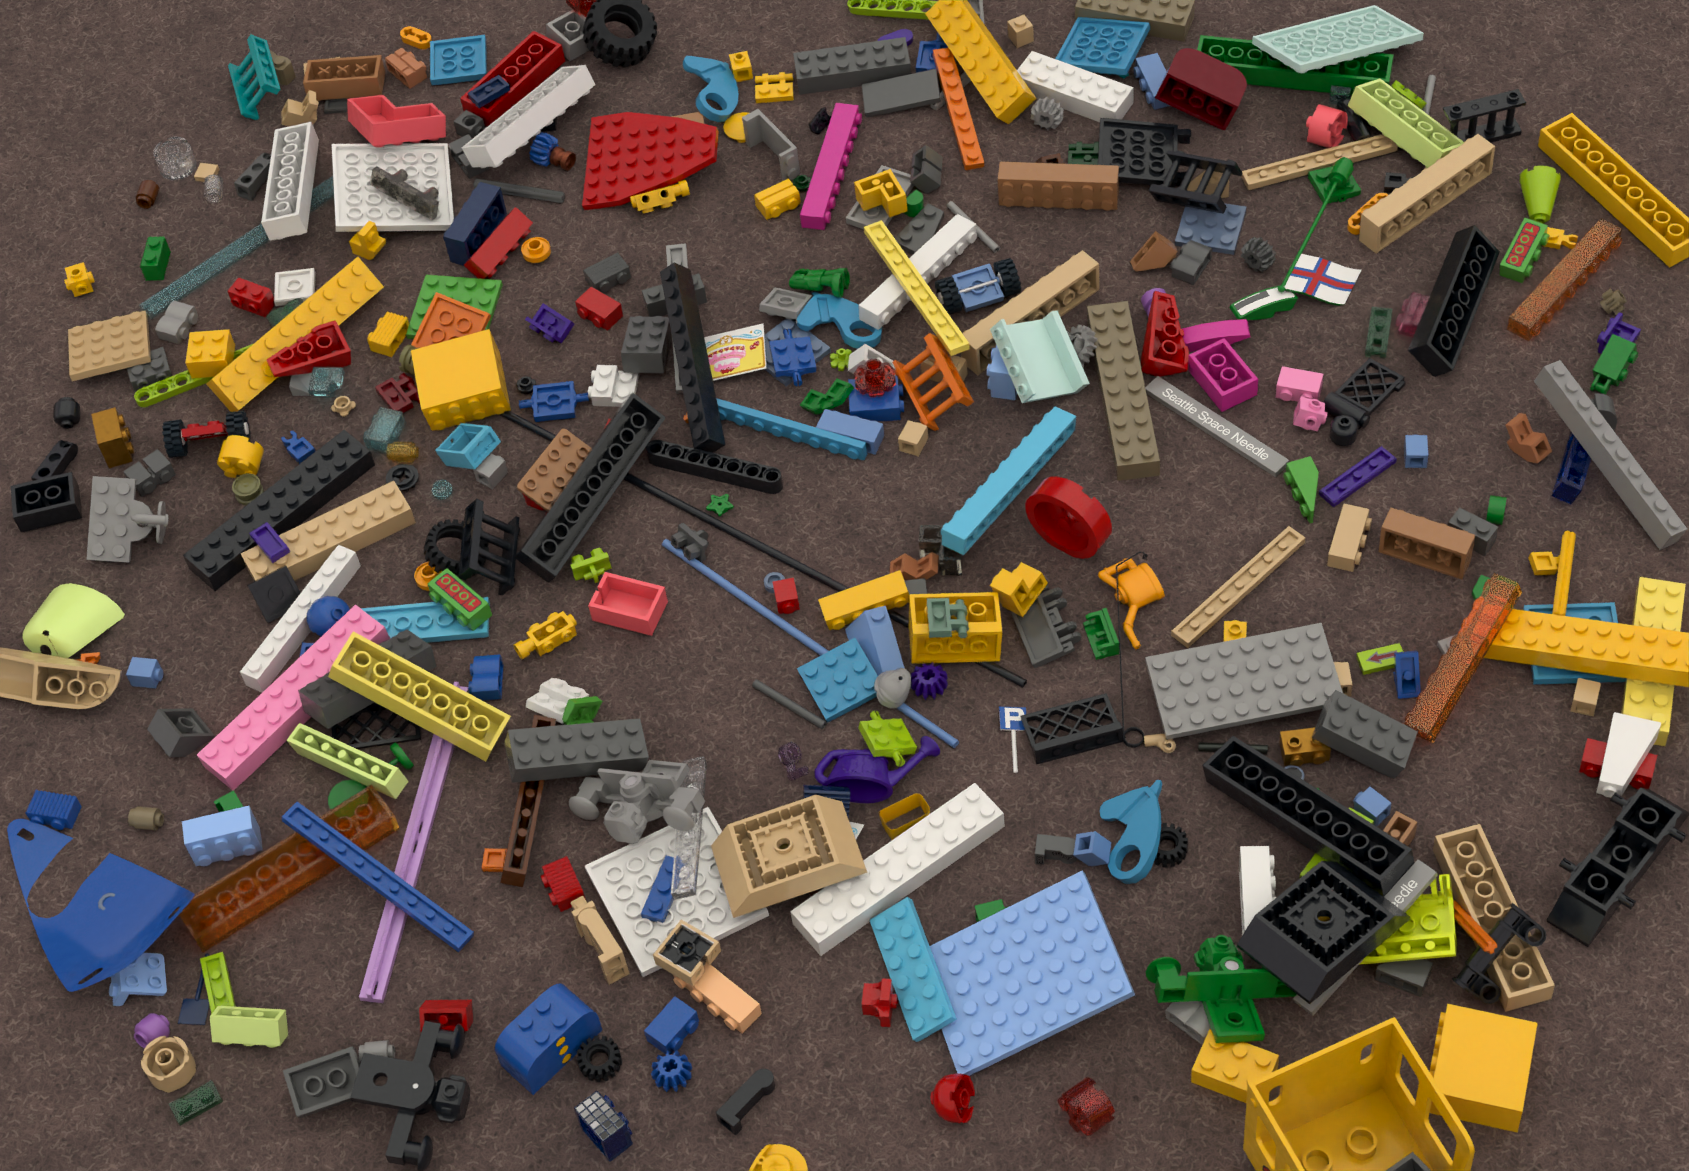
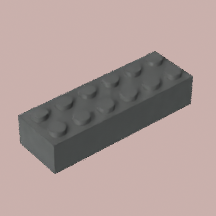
M905 37L793 53L799 95L858 87L866 83L911 74Z
M407 629L379 644L381 647L426 671L437 667L432 646ZM329 672L298 690L304 712L327 729L374 703V701L329 678Z
M640 718L513 729L507 731L504 743L512 783L599 775L597 772L599 768L630 772L644 770L649 758Z

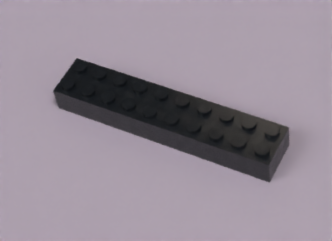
M632 392L622 403L514 558L549 583L553 580L666 417Z
M343 430L187 551L183 556L189 569L214 591L218 590L246 568L241 553L257 546L251 538L250 532L266 522L269 523L278 535L299 526L375 466L371 451L347 431Z
M1232 736L1202 765L1206 782L1327 861L1338 862L1383 897L1414 864L1411 848L1235 736Z

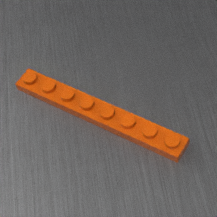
M949 48L935 49L932 55L964 169L971 170L984 167L983 156L954 55Z

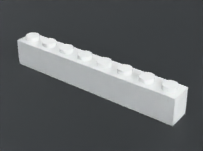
M959 214L955 215L909 258L927 285L946 266H949L952 260L961 255L970 243H974L977 238L976 223ZM893 274L859 304V320L877 330L884 324H887L909 301H912Z
M340 545L335 548L240 671L246 686L259 692L265 691L311 632L307 623V611L312 603L324 596L338 597L361 567L355 551Z

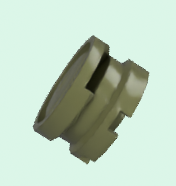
M407 345L401 352L399 358L401 366H399V369L404 373L410 372V374L415 376L411 350L418 348L413 345Z
M254 474L240 475L232 484L235 498L242 505H248L264 492L260 479Z

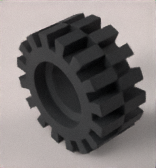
M1163 823L1160 841L1165 839L1171 840L1175 843L1176 847L1170 851H1164L1158 847L1155 865L1159 866L1160 863H1163L1162 867L1167 868V864L1174 867L1175 862L1179 865L1182 863V859L1186 858L1188 838H1186L1185 831L1182 832L1181 827L1178 826L1175 829V824L1171 823L1170 827H1167V823Z
M598 1035L594 1036V1041L588 1038L586 1039L588 1044L582 1043L580 1045L582 1050L578 1049L577 1062L585 1078L588 1077L590 1081L595 1079L596 1082H601V1078H604V1081H608V1076L615 1077V1071L619 1072V1065H622L618 1045L614 1044L613 1039L609 1038L607 1040V1037L603 1035L601 1040H599ZM604 1052L608 1055V1061L600 1066L591 1064V1058L594 1054Z

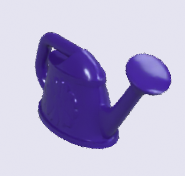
M923 736L920 739L921 748L903 766L893 771H888V759L886 757H873L870 749L833 750L828 752L817 765L814 771L815 779L822 786L849 787L850 802L876 803L888 799L893 793V786L923 758L938 756L940 749L933 739ZM834 759H837V763L828 778L823 775L825 769Z

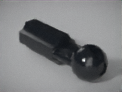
M1344 97L1340 99L1336 108L1347 113V129L1353 141L1372 137L1362 117L1355 114L1348 107L1351 98Z

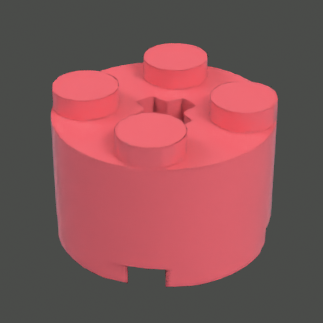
M1319 104L1313 116H1309L1306 122V127L1309 128L1307 142L1326 148L1338 146L1344 138V135H1341L1342 130L1347 129V113Z

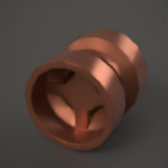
M556 146L550 154L549 161L552 165L561 166L562 169L569 171L576 162V154Z

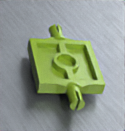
M872 711L870 713L872 720L860 721L858 729L873 757H891L894 759L896 766H903L905 760L902 756L915 754L917 749L901 718L883 720L878 711Z

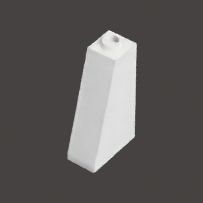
M1614 712L1596 793L1610 798L1615 792L1620 796L1623 795L1657 740L1661 722Z

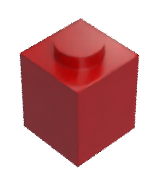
M794 578L773 581L778 613L791 614L794 611L800 610Z

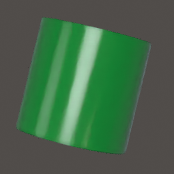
M918 190L913 191L906 198L908 211L904 212V214L909 217H915L924 208L923 195Z

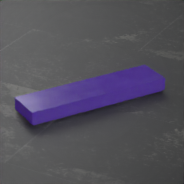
M1381 446L1319 490V495L1332 507H1335L1396 463L1397 458Z

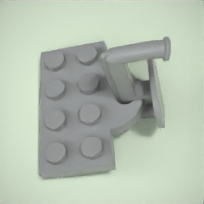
M93 476L87 560L130 563L132 542L145 539L153 531V528H157V543L162 544L168 525L165 502H159L158 515H154L150 507L143 502L135 500L136 479Z

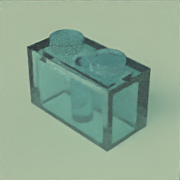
M383 407L379 408L363 437L370 451L391 454L406 425L403 412Z

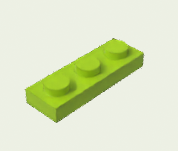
M220 952L200 958L211 1014L217 1006L236 1007L224 953Z

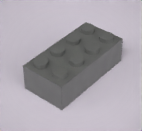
M1335 690L1324 703L1312 738L1394 779L1405 769L1418 731Z

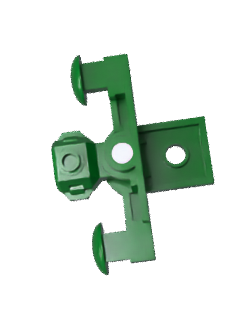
M1225 935L1207 938L1200 945L1199 951L1194 954L1195 964L1201 972H1188L1187 978L1186 975L1178 976L1181 972V965L1172 957L1157 958L1146 969L1147 979L1156 984L1154 991L1158 1003L1202 1001L1216 1043L1263 1041L1265 1032L1253 999L1295 997L1297 995L1263 967L1262 969H1245L1241 952L1238 951L1231 937ZM1229 1019H1236L1239 1022L1235 1023L1230 1021Z

